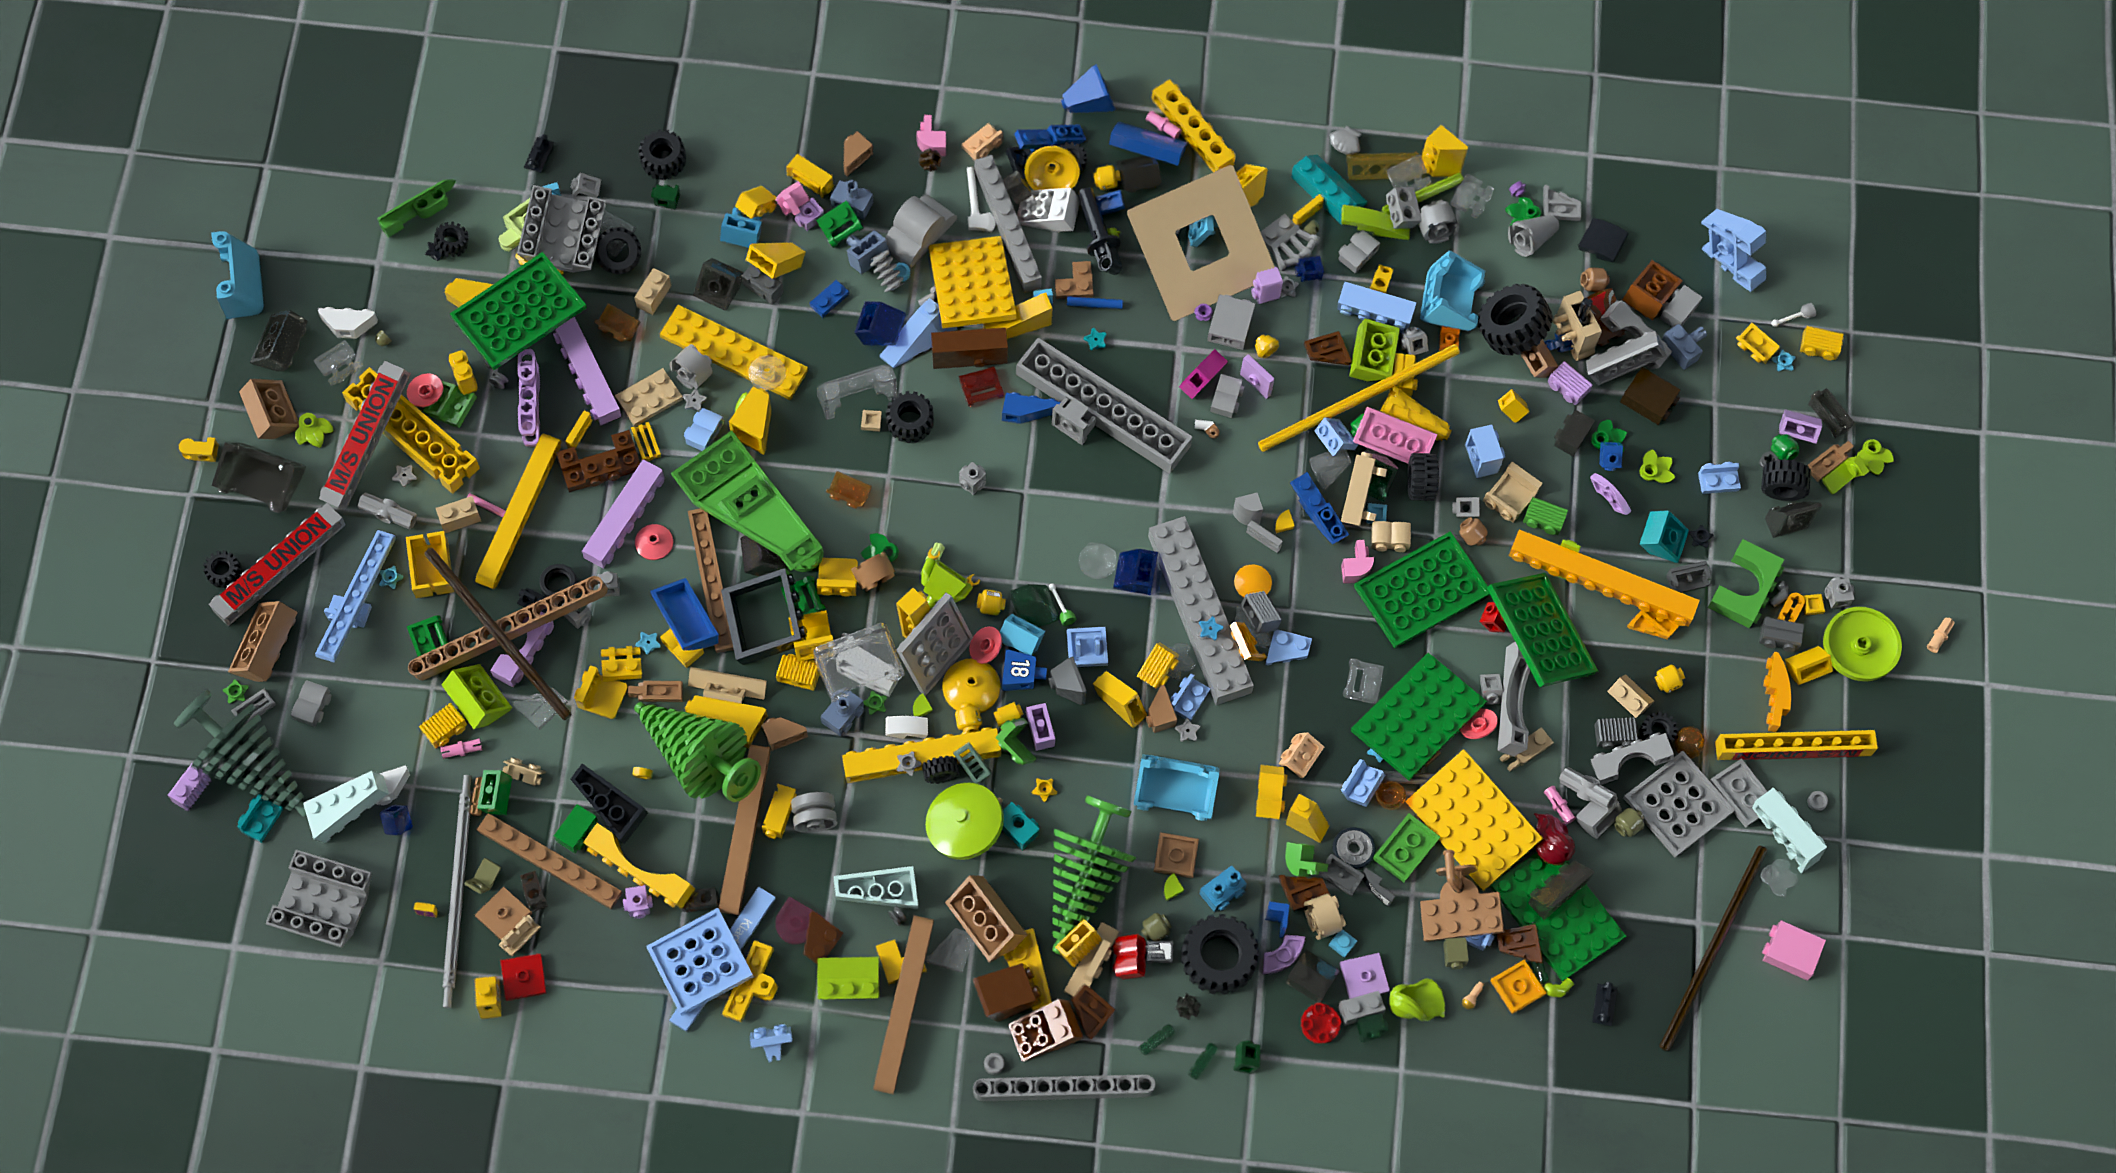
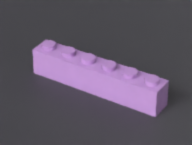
M575 317L571 318L555 329L556 333L553 336L556 343H561L563 347L560 350L564 359L568 358L570 361L568 367L571 373L577 376L575 381L579 390L583 389L585 392L583 398L586 404H590L592 407L590 412L593 419H598L600 425H603L621 417L620 409Z
M642 460L583 548L582 553L586 560L603 569L606 564L611 563L614 552L617 548H621L624 543V537L633 530L634 522L643 515L646 504L653 500L655 490L664 483L665 478L662 469Z

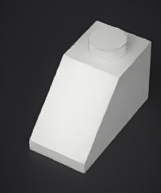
M406 765L380 773L384 776L388 794L378 801L377 805H387L392 800L397 799L410 776Z

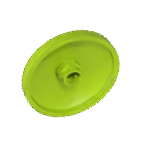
M1852 607L1839 612L1827 625L1823 637V647L1831 655L1832 666L1842 675L1857 681H1874L1886 676L1896 666L1901 656V637L1894 623L1881 612L1867 607Z
M976 783L953 785L942 791L928 809L926 816L928 838L941 854L949 858L958 860L975 858L989 850L999 838L1004 822L1003 809L996 796L982 785Z

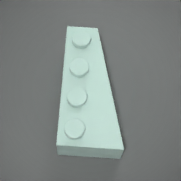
M370 771L304 802L313 838L324 843L328 842L332 835L342 831L345 828L344 826L351 820L357 819L365 809L371 808L388 794V789L384 776Z
M1773 787L1755 801L1752 807L1767 829L1772 828L1774 830V838L1778 843L1785 845L1788 851L1786 853L1790 860L1795 859L1800 865L1797 869L1801 874L1820 860L1827 848L1824 840L1812 831L1808 822L1800 818L1798 811L1785 801V797L1781 792L1776 791Z
M913 866L833 876L836 900L918 909Z

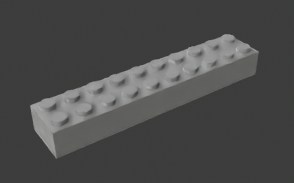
M1040 338L1035 340L1016 365V375L1058 402H1062L1066 397L1070 403L1075 398L1088 407L1087 413L1083 416L1084 419L1089 421L1092 416L1096 417L1095 426L1169 474L1191 447V435Z
M1186 517L1150 527L1148 538L1207 685L1210 688L1215 705L1252 694L1253 682L1239 653L1238 645L1231 635V628ZM1212 616L1215 617L1216 623L1223 626V630L1217 633V640L1200 637L1202 628L1199 625L1200 621H1208Z

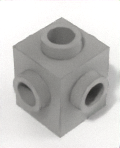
M1410 327L1406 331L1401 332L1402 339H1400V345L1402 350H1405L1410 355H1418L1429 351L1427 334L1421 329Z
M971 462L960 470L959 484L964 490L974 495L985 486L986 471L982 466Z
M1833 578L1825 588V597L1829 599L1831 609L1848 607L1854 601L1855 590L1854 586L1850 584L1849 578Z

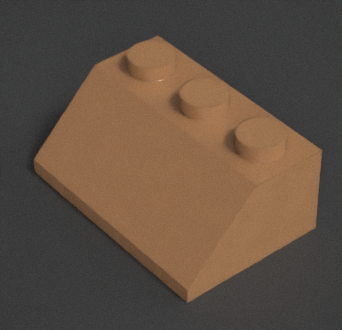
M250 379L239 391L258 439H276L298 429V419L282 380Z

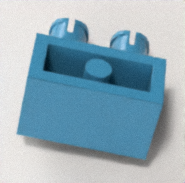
M734 207L732 214H725L721 225L720 241L749 248L750 244L759 242L762 224L760 220L762 216L751 219L742 217L744 212H741V210L737 212L738 208Z
M1230 866L1203 886L1200 890V895L1214 912L1218 909L1222 911L1230 904V900L1234 897L1238 899L1245 893L1247 883L1241 877L1240 872L1235 870L1233 866Z

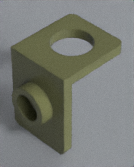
M484 858L474 878L467 880L465 885L480 894L487 892L491 889L501 867L491 860Z

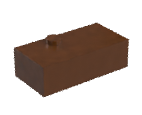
M1006 327L931 333L933 369L971 366L981 368L985 365L1007 364Z

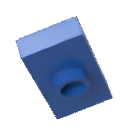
M1121 190L1096 197L1102 215L1125 209Z

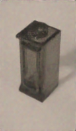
M1828 388L1823 391L1817 390L1811 395L1808 406L1812 407L1835 439L1851 429L1854 421ZM1822 403L1826 406V408L1829 410V412L1833 415V417H1834V418L1837 420V422L1840 424L1839 426H1838V424L1834 421V419L1830 416V414L1827 412V410L1823 407Z

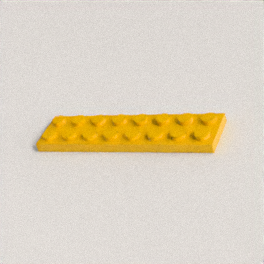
M677 305L660 332L661 338L683 349L692 344L703 356L707 355L712 360V363L788 400H791L808 372L807 366L680 305Z

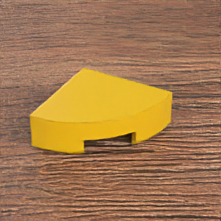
M1286 510L1279 515L1275 526L1276 533L1294 529L1295 525L1290 510Z

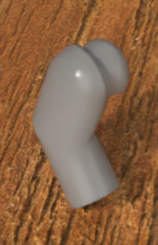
M935 286L930 289V294L918 300L920 306L929 298L934 302L937 300Z

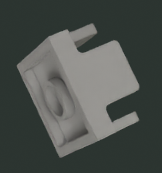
M1065 397L1060 404H1056L1053 408L1052 425L1083 445L1087 440V435L1096 425V417L1092 416L1088 422L1085 421L1082 417L1087 413L1088 407L1075 398L1069 403V399Z

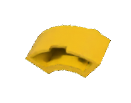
M1260 765L1256 817L1279 819L1280 812L1284 813L1285 801L1282 800L1283 786L1287 785V775L1284 774V767Z

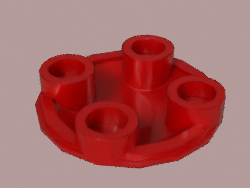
M1316 1003L1305 1010L1301 1018L1303 1034L1314 1043L1324 1044L1331 1042L1340 1031L1341 1018L1334 1008L1326 1004Z

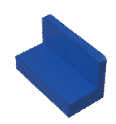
M1269 901L1265 920L1281 922L1279 937L1283 938L1287 928L1289 904Z

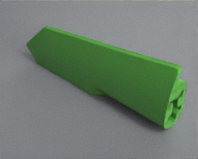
M442 180L378 217V223L384 234L389 238L404 229L403 224L418 215L420 218L426 219L444 209L449 203L446 193L452 190L456 180Z

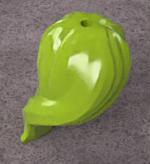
M1422 979L1411 985H1397L1390 993V1008L1398 1017L1404 1019L1417 1018L1420 1021H1430L1436 1016L1445 1017V1001L1442 990L1431 979Z

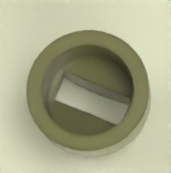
M1313 219L1304 228V231L1311 235H1316V232H1319L1320 229L1319 224Z
M382 330L375 336V341L379 346H386L392 341Z

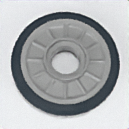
M1350 827L1336 835L1333 841L1334 856L1351 867L1360 869L1371 863L1376 853V845L1374 839L1367 831L1357 827ZM1357 844L1360 848L1359 852H1351L1349 845Z

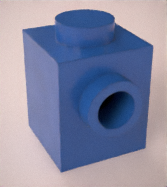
M1601 442L1599 465L1604 467V470L1615 471L1616 468H1621L1623 445L1619 442Z

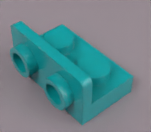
M258 794L257 797L251 800L246 814L239 818L237 827L243 834L262 843L282 813L283 808L269 800L262 799L263 795Z

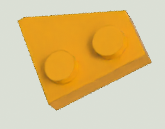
M1641 610L1627 627L1668 640L1680 625H1677L1675 621L1659 618L1652 612Z
M1234 622L1230 625L1231 635L1238 643L1239 653L1242 658L1252 661H1263L1267 658L1265 653L1259 654L1254 645L1257 644V641L1251 635L1245 623Z

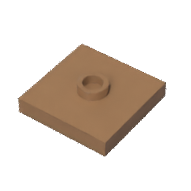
M503 887L475 914V917L501 940L511 930L515 931V926L523 917L531 916L532 912Z

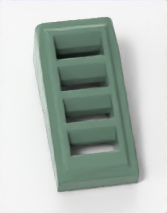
M970 742L953 752L974 783L977 784L992 774L988 765ZM967 749H969V750L971 751L970 753H968V754L965 755L964 757H961V755H960L961 753H963V752L966 751ZM974 755V759L968 763L965 762L966 759ZM978 761V762H979L978 765H976V766L973 767L972 769L969 767V766H971L972 764H974L975 762ZM982 767L983 770L975 775L974 772Z

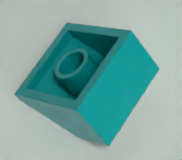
M1653 511L1649 514L1640 545L1651 555L1679 563L1689 529L1670 511Z

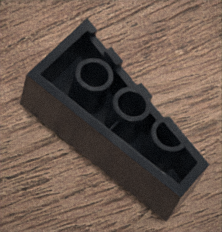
M583 763L570 778L620 841L625 844L648 814L646 809Z

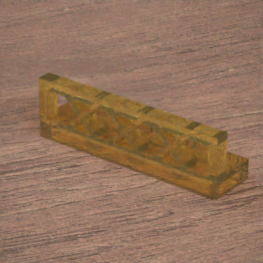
M1418 152L1346 155L1348 180L1421 178V155ZM1416 163V173H1408L1405 168L1409 164ZM1391 164H1397L1400 167L1395 174H1390L1386 170ZM1352 165H1360L1364 169L1359 175H1352ZM1373 165H1379L1382 168L1378 174H1372L1369 171Z

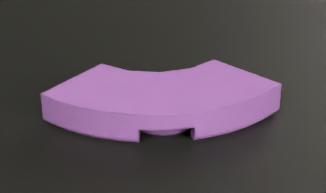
M1596 473L1591 476L1596 492L1609 501L1614 511L1625 515L1631 512L1623 496L1608 480Z
M1285 935L1284 941L1278 949L1272 952H1265L1263 955L1262 974L1277 973L1292 965L1303 949L1305 937Z

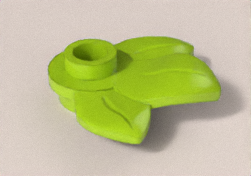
M304 413L299 418V427L295 432V438L299 445L308 441L313 446L321 448L324 434L332 433L334 430L331 423L325 418H317L312 413ZM306 419L312 421L310 425H306L304 422Z
M1874 439L1867 440L1862 450L1857 454L1869 471L1875 475L1881 474L1884 463L1893 462L1892 453L1888 449L1881 447L1879 441Z
M1654 450L1648 451L1643 457L1640 476L1644 480H1656L1659 483L1672 481L1675 478L1674 474L1669 471L1672 458L1657 457Z

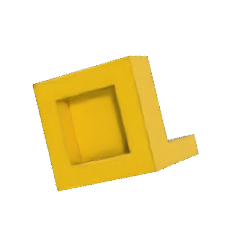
M1513 389L1498 400L1501 410L1514 423L1530 412L1527 403Z

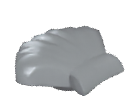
M1346 126L1345 129L1337 130L1330 134L1331 144L1341 153L1360 152L1359 137L1362 134Z

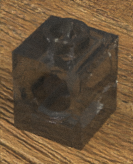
M1019 171L1003 179L1007 193L1016 204L1032 196L1029 184Z

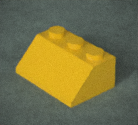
M1440 125L1426 139L1420 166L1424 172L1429 173L1433 177H1450L1461 173L1469 147L1444 126Z

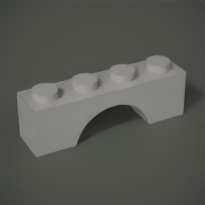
M1622 300L1611 304L1600 318L1612 332L1620 329L1627 330L1636 339L1642 337L1648 331H1653ZM1664 341L1662 343L1667 356L1645 365L1649 370L1661 367L1672 351Z
M1655 733L1649 737L1650 739L1644 741L1639 739L1633 741L1630 746L1616 747L1612 750L1613 752L1596 754L1591 759V763L1596 777L1600 781V785L1617 780L1621 766L1628 759L1643 757L1650 760L1655 766L1674 760V754L1666 733Z

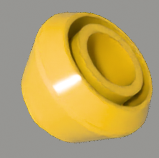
M1263 334L1258 337L1255 344L1258 357L1264 359L1271 356L1279 348V341L1270 335L1265 336Z

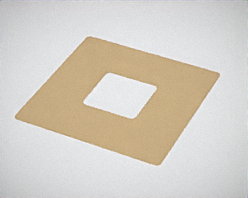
M1232 165L1127 211L1137 239L1173 321L1194 313L1195 308L1200 304L1212 305L1216 303L1219 294L1232 296L1254 286L1253 280L1256 279L1257 272L1260 273L1261 271L1264 272V270L1267 271L1268 269L1275 268ZM1213 215L1227 245L1229 255L1200 269L1191 271L1175 233L1180 228Z

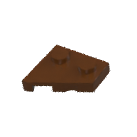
M1339 331L1304 341V346L1310 360L1351 365L1352 361Z
M1279 875L1278 877L1293 912L1308 907V905L1304 906V902L1329 894L1323 878L1313 877L1309 879L1301 876L1287 877L1285 875Z
M812 910L809 914L810 920L803 955L818 965V958H827L843 935V932Z
M1536 924L1504 930V933H1497L1501 953L1540 964L1543 963Z
M1083 984L1071 999L1087 1038L1092 1040L1115 1009L1086 984Z

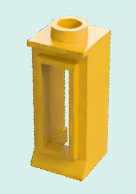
M799 154L786 166L787 176H792V178L817 194L820 193L821 198L826 193L829 194L834 186L833 176Z
M777 784L778 791H775L764 825H762L763 833L773 839H776V837L782 838L792 811L791 801L797 797V794H795L796 789Z

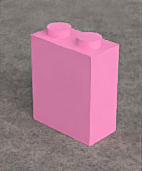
M1780 921L1777 925H1773L1770 930L1769 936L1772 938L1770 943L1767 942L1763 948L1762 953L1765 954L1763 961L1808 981L1814 973L1826 940Z

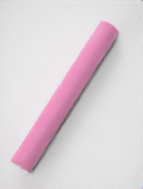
M471 493L468 494L467 497L473 496L476 505L503 518L505 510Z

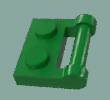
M847 200L816 220L833 248L857 230L861 231L864 229V226ZM851 220L854 222L852 226L835 237L832 233Z
M807 576L803 580L797 581L794 585L795 591L798 592L800 597L798 605L803 615L826 610L815 588L813 576ZM781 587L783 597L787 604L784 587ZM802 588H808L815 606L814 608L809 609Z
M440 615L406 626L418 657L436 649L428 628L430 626H434L441 646L448 643L441 624L442 618Z

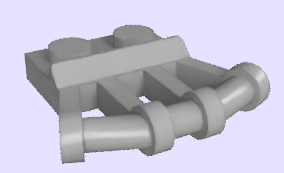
M1283 214L1260 232L1266 247L1273 253L1280 271L1285 270V267L1302 263L1305 257L1308 258L1312 255L1311 252L1315 245H1318L1320 242V238L1317 235H1311L1302 231L1286 214ZM1295 236L1308 241V245L1304 246ZM1290 241L1300 253L1295 254L1286 243ZM1278 249H1281L1290 259L1283 260Z

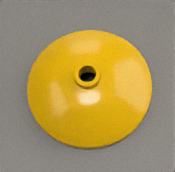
M1047 146L1040 148L1030 155L1025 165V177L1033 190L1073 188L1079 179L1080 169L1076 157L1062 147Z
M971 658L958 661L947 670L943 678L942 688L947 703L956 711L960 709L962 704L971 703L972 706L978 707L980 713L990 709L997 701L1001 684L996 670L990 664H981ZM972 679L975 683L969 684L968 681Z

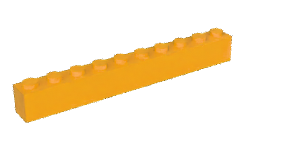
M1522 530L1518 531L1509 556L1517 562H1525L1535 569H1543L1548 571L1550 575L1563 577L1570 583L1581 584L1588 590L1599 591L1606 597H1614L1627 605L1632 604L1644 612L1656 614L1659 618L1675 621L1680 626L1689 627L1700 601Z

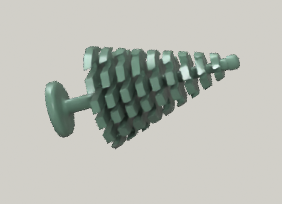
M205 690L175 720L173 725L181 728L193 718L215 737L194 760L191 768L198 770L213 757L202 771V773L209 775L230 757L214 777L221 780L242 761L243 763L234 771L226 783L230 785L235 784L251 769L252 772L241 782L238 789L244 791L260 777L261 780L250 791V794L257 795L267 785H270L271 787L262 796V799L267 801L277 792L279 797L273 804L279 806L287 800L289 804L285 807L286 810L291 811L295 808L301 816L307 815L304 804L301 801L304 798L302 791L296 796L292 793L298 786L296 781H293L288 787L284 785L292 776L290 770L286 771L279 779L275 777L286 765L284 759L282 758L270 770L267 769L280 754L278 748L276 747L261 762L258 761L272 746L273 739L269 737L250 754L252 749L268 732L265 725L241 746L262 720L258 714L243 726L256 709L253 704L248 705L223 729L202 709L211 698V692Z

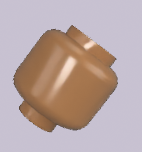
M1587 268L1581 274L1580 281L1586 291L1598 292L1608 286L1610 279L1607 272L1602 268Z
M1470 517L1461 523L1459 533L1468 545L1480 546L1486 541L1485 537L1488 531L1478 518Z

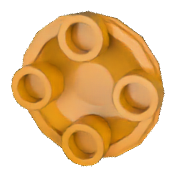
M1246 565L1236 573L1234 586L1242 597H1245L1247 593L1252 594L1260 591H1265L1268 594L1271 590L1272 579L1268 571L1262 566Z

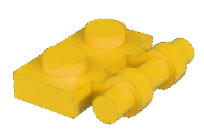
M626 646V648L614 649V647H608V649H601V657H609V660H601L603 681L642 679L641 658H633V655H640V647L632 648V646ZM615 656H627V659H615Z

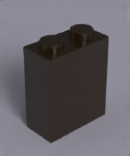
M1642 367L1623 394L1620 403L1659 425L1662 420L1666 421L1670 415V407H1675L1680 400V397H1678L1680 389Z

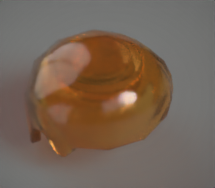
M1683 727L1675 737V749L1678 753L1684 751L1689 758L1697 757L1704 748V735L1698 728Z
M1389 781L1381 783L1377 791H1375L1377 802L1383 809L1396 810L1403 805L1406 799L1405 789L1398 782Z

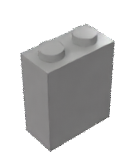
M1219 294L1207 341L1243 350L1254 313L1255 303L1246 299L1240 300L1230 295Z

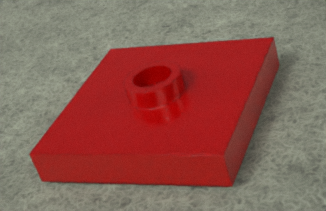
M541 953L501 960L506 1001L547 994Z

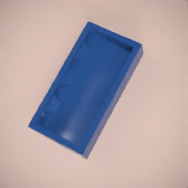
M1118 122L1111 133L1109 144L1178 165L1188 142Z
M686 578L650 591L682 650H697L719 644V634Z

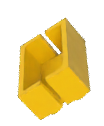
M444 531L427 533L430 545H427L423 534L406 537L411 585L416 598L433 596V592H436L437 595L454 592V589L424 555L426 550L433 548L451 569L448 539Z

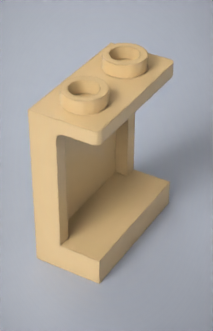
M1511 462L1499 481L1490 492L1485 494L1483 502H1485L1488 508L1499 512L1505 520H1510L1514 523L1529 505L1532 497L1538 494L1543 483Z

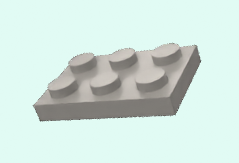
M1742 759L1710 779L1714 787L1735 809L1734 814L1745 828L1760 819L1752 807L1757 799L1767 793V790Z

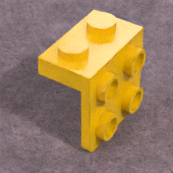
M822 558L819 564L817 593L826 596H856L857 580L851 569L858 566V561L848 558Z
M590 665L588 671L583 673L581 688H577L574 695L577 707L609 719H614L628 686L626 683L617 680L603 681L598 668Z

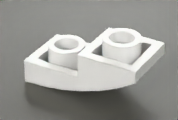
M917 716L886 717V736L904 739L906 736H913L925 739L928 736V718Z

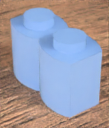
M702 408L700 412H696L693 418L694 423L684 433L686 444L701 451L712 445L724 424L723 416L705 408Z

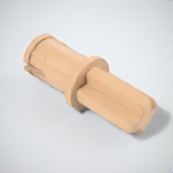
M1944 618L1939 628L1934 631V636L1927 645L1929 651L1937 653L1943 642L1948 639V634L1955 624L1951 618Z

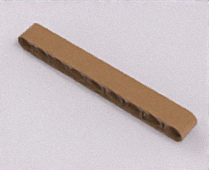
M750 745L748 758L759 762L761 775L754 790L746 798L739 801L719 904V911L721 913L740 915L770 759V747Z
M915 915L913 917L873 1090L889 1094H894L933 929V919Z

